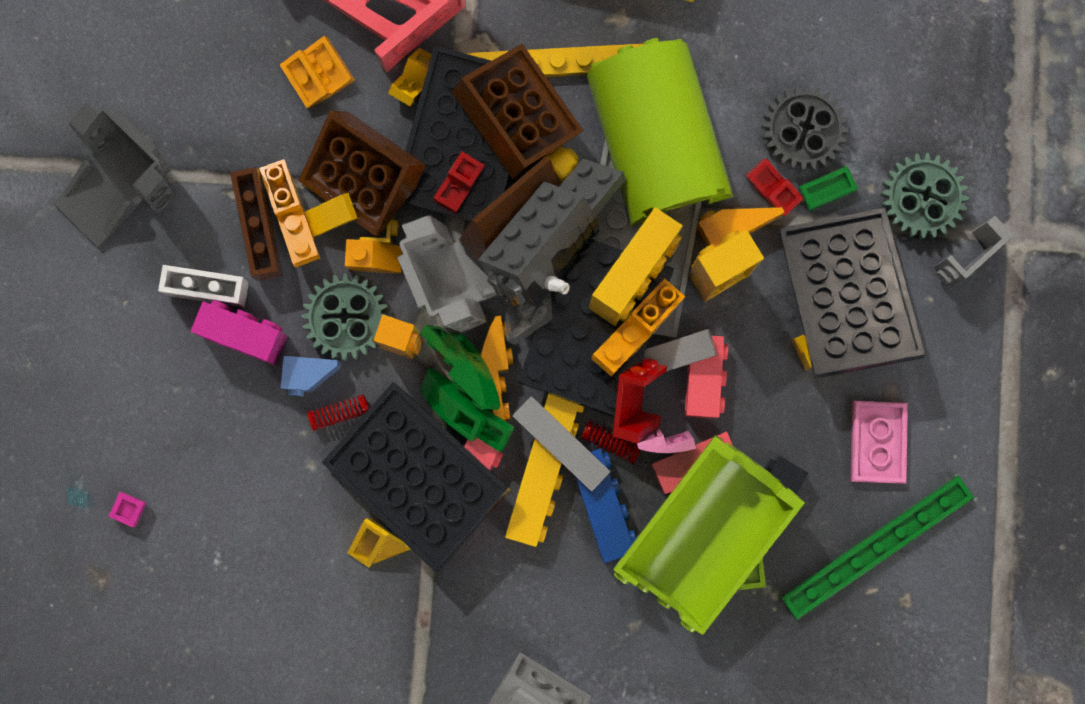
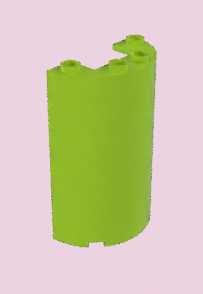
M653 38L645 41L639 47L633 48L632 45L624 46L617 50L618 54L591 65L587 79L613 167L624 172L626 181L621 185L620 191L631 226L644 223L655 207L662 212H667L706 200L707 204L734 197L686 42H683L682 39L660 42L659 38Z
M715 435L613 568L615 571L614 576L624 584L632 583L645 593L651 591L658 596L656 600L667 609L673 607L678 611L682 620L680 623L683 627L692 633L696 630L703 635L805 502L791 489H786L780 480L730 443H724L722 438Z

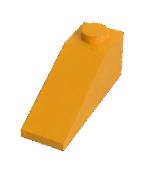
M782 207L724 209L717 213L711 210L699 217L701 221L697 224V230L707 247L713 244L716 248L720 246L723 238L731 232L738 230L740 234L747 230L751 234L780 218L784 214V210Z

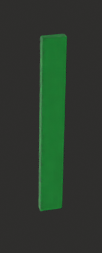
M955 476L780 598L795 620L800 619L974 499V496L960 476Z

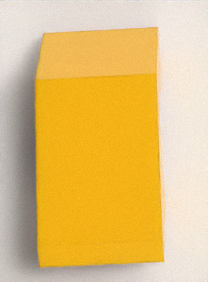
M418 48L408 58L403 74L390 86L388 94L411 107L421 96L432 54Z

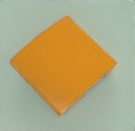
M326 36L320 38L306 50H298L280 64L283 72L308 109L323 102L355 81L330 39Z

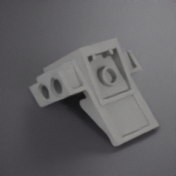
M425 216L402 225L407 238L400 241L403 255L397 258L418 308L426 310L430 316L439 315L445 327L459 332H464L486 323L487 320L479 302L494 297L497 293L487 282L488 276L478 259L460 240L454 243L447 226L431 216Z
M519 652L488 704H589L591 695Z

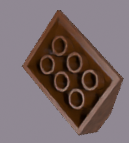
M523 44L462 77L452 90L453 95L513 179L533 168L546 156L548 157L584 131Z
M329 111L298 181L326 201L349 193L357 215V219L354 221L373 235L379 236L415 190L426 165L348 111Z

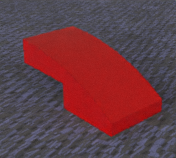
M461 152L449 170L447 178L434 196L433 201L452 213L457 214L485 165L466 153Z
M762 159L745 176L773 208H783L784 214L782 216L784 217L804 199L790 181L784 179L768 159Z

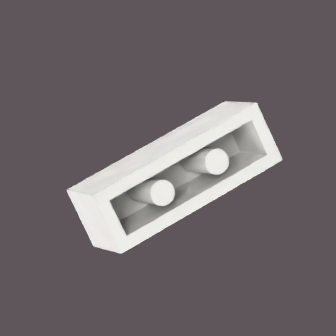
M163 265L158 291L171 297L212 303V300H216L226 305L245 308L249 281L240 276Z

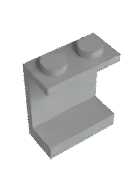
M993 216L972 232L986 249L970 264L963 268L950 255L934 266L937 270L936 275L944 284H950L952 287L965 280L1014 236L996 216Z

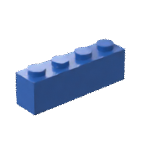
M601 448L591 451L607 469L612 468L607 452L602 454ZM608 474L591 492L575 476L603 562L606 563L623 557L635 541L636 536L633 530L628 531L625 521L629 520V515L625 504L619 505L616 495L621 494L616 478L611 479Z

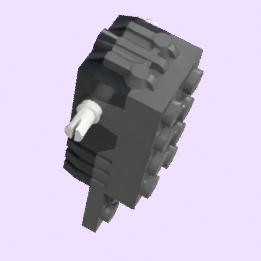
M582 159L559 187L543 182L478 259L488 276L487 282L494 288L497 295L507 297L515 307L531 305L537 308L551 291L560 292L564 295L567 294L570 286L560 279L576 261V257L582 254L584 247L591 243V238L600 232L595 217L626 181L624 172Z

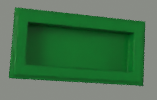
M845 166L799 186L798 190L804 198L803 201L808 212L858 191V187L848 166Z

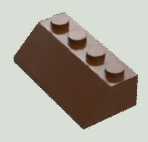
M546 156L472 219L459 240L477 259L481 257L543 182L559 187L551 160Z

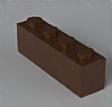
M257 167L230 172L251 277L256 281L283 276L261 172Z

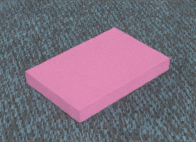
M852 401L850 482L906 484L908 403Z

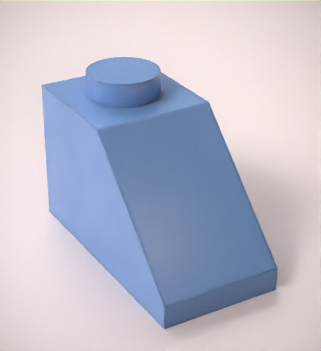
M284 356L281 389L288 390V395L303 397L304 392H313L341 368V362L338 360Z

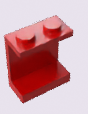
M647 358L642 359L641 363L635 364L619 375L613 437L639 443L660 426L661 416L642 411L644 387L665 373L667 366L658 364V361Z

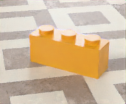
M382 315L373 341L381 349L409 359H413L414 354L419 355L423 340L415 325Z

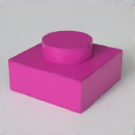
M119 492L108 517L130 527H136L147 502L127 493Z

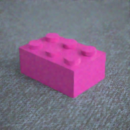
M212 300L211 304L202 302L190 332L277 366L288 336L282 333V327L263 319L262 323L257 322L258 318L239 309L236 314L232 313L234 309L216 300Z

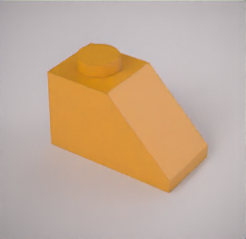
M346 239L345 267L348 271L402 274V267L397 258L403 255L400 246L370 240Z

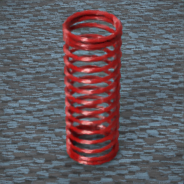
M365 395L357 396L361 412L355 397H353L356 413L351 400L348 398L352 416L346 401L344 400L343 402L347 416L343 410L342 403L339 401L343 419L336 403L334 405L338 420L332 405L330 404L333 420L329 414L328 407L325 406L329 423L323 408L321 407L320 409L324 418V424L319 410L316 409L320 426L314 411H308L307 416L312 430L317 431L318 428L322 429V426L326 428L327 425L331 426V423L333 425L336 422L339 424L340 420L342 422L345 419L349 421V416L351 419L354 416L357 418L359 415L363 416V412L365 414L369 410Z
M588 421L581 439H585L587 442L591 436L590 444L594 439V446L599 442L598 448L604 443L603 450H605L609 443L607 452L613 446L611 454H614L617 449L616 456H618L622 450L620 459L627 450L624 460L626 461L631 453L628 462L632 463V465L635 463L641 451L636 443L632 446L631 441L629 443L627 440L623 442V439L618 441L619 438H614L613 433L610 436V430L606 433V428H604L601 432L602 426L596 431L598 424H595L592 429L593 422Z

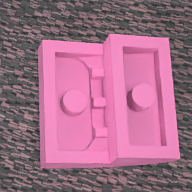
M660 428L654 430L639 443H636L638 449L656 453H677L697 449L694 438L689 431L664 438Z

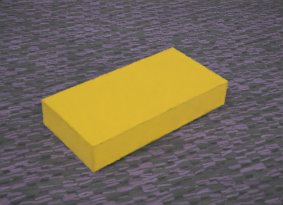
M349 193L337 196L305 212L313 237L320 236L357 219Z

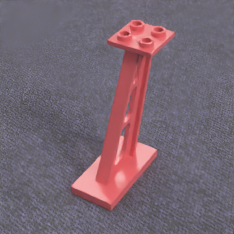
M323 0L385 40L374 51L380 66L386 73L466 7L465 0H394L416 11V14L406 23L396 25L367 8L366 4L370 0Z

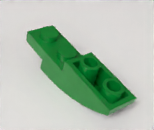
M425 325L420 334L428 340L426 342L427 345L433 350L439 351L444 356L443 360L453 367L448 375L455 381V387L467 393L477 408L481 410H498L501 405L493 377L474 345L464 334L447 333L442 327Z
M429 368L420 392L431 408L446 423L473 442L478 438L495 450L503 451L514 427L490 411L477 408L467 393L455 387V382L433 368Z

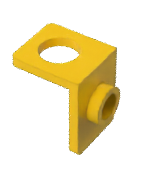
M393 217L387 224L386 238L360 237V240L377 241L393 245V236H398V220H394Z

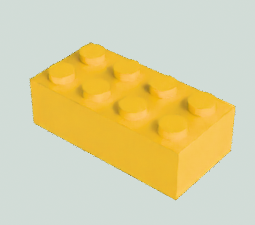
M655 207L592 294L589 309L615 327L620 320L625 322L636 304L634 300L638 299L640 301L652 281L650 278L656 279L662 271L667 260L665 256L667 255L671 258L677 250L679 242L683 237L680 235L683 225Z
M735 230L723 238L720 246L715 248L712 244L699 252L700 255L696 257L697 259L691 266L692 269L688 276L703 301L706 302L750 276L764 260V257L747 230L740 234L738 230Z

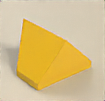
M366 518L347 554L370 568L371 565L408 551L410 548L396 534L372 518Z

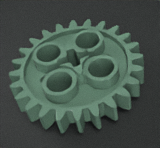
M917 153L912 157V162L908 157H905L902 160L903 166L897 162L893 166L895 172L889 171L886 174L890 180H885L882 186L888 190L882 191L880 196L887 198V200L881 204V207H889L887 217H894L890 225L894 226L899 223L901 225L899 233L908 229L909 238L913 237L917 232L920 240H923L927 233L930 239H934L937 232L943 236L947 233L946 228L952 230L956 227L953 221L960 222L963 219L959 213L965 212L967 207L961 203L969 200V197L962 195V192L967 190L968 186H960L959 182L965 177H956L954 175L958 167L950 170L948 168L950 160L941 164L940 155L930 160L929 153H926L921 160ZM910 175L919 176L921 185L913 184L910 180ZM936 183H941L946 187V194H941L936 190ZM902 188H905L909 192H903ZM922 192L926 193L925 197L928 198L927 201H923V195H921ZM902 200H910L913 204V210L905 209L902 205ZM939 201H945L947 205H943V203ZM929 207L936 209L938 212L937 219H933L928 215Z
M347 273L344 274L343 281H340L336 275H333V283L331 284L326 279H323L325 286L323 289L315 285L316 296L312 294L307 295L312 300V303L303 304V307L309 310V313L301 315L303 319L309 320V323L302 326L303 329L312 331L306 338L308 340L317 339L313 347L317 349L323 345L321 352L323 355H327L331 350L332 359L336 360L340 353L344 361H347L349 354H352L353 358L358 360L359 351L367 356L368 346L377 349L373 340L381 317L385 315L382 312L388 309L386 304H379L385 297L382 294L375 296L378 288L373 286L368 289L370 282L367 279L360 284L358 275H355L353 280L350 281ZM330 298H338L339 306L335 310H327V301ZM357 298H364L366 300L364 309L354 310L353 302ZM345 311H347L351 316L369 315V319L349 318L347 323L344 324L339 318L324 320L322 316H344ZM330 324L338 325L339 330L334 337H327L326 328ZM357 324H363L366 329L361 337H354L352 334V330Z

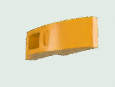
M285 159L259 168L294 267L296 268L321 259L314 241L315 238L305 215V210Z
M664 279L592 355L591 359L612 377L682 302L685 295Z
M496 316L489 328L481 356L493 377L501 405L498 410H493V414L506 422V419H511L509 404L503 403L502 393L507 392L505 376L499 377V373L509 371L508 365L513 364L511 348L506 349L505 338H510L508 322H502L501 316Z

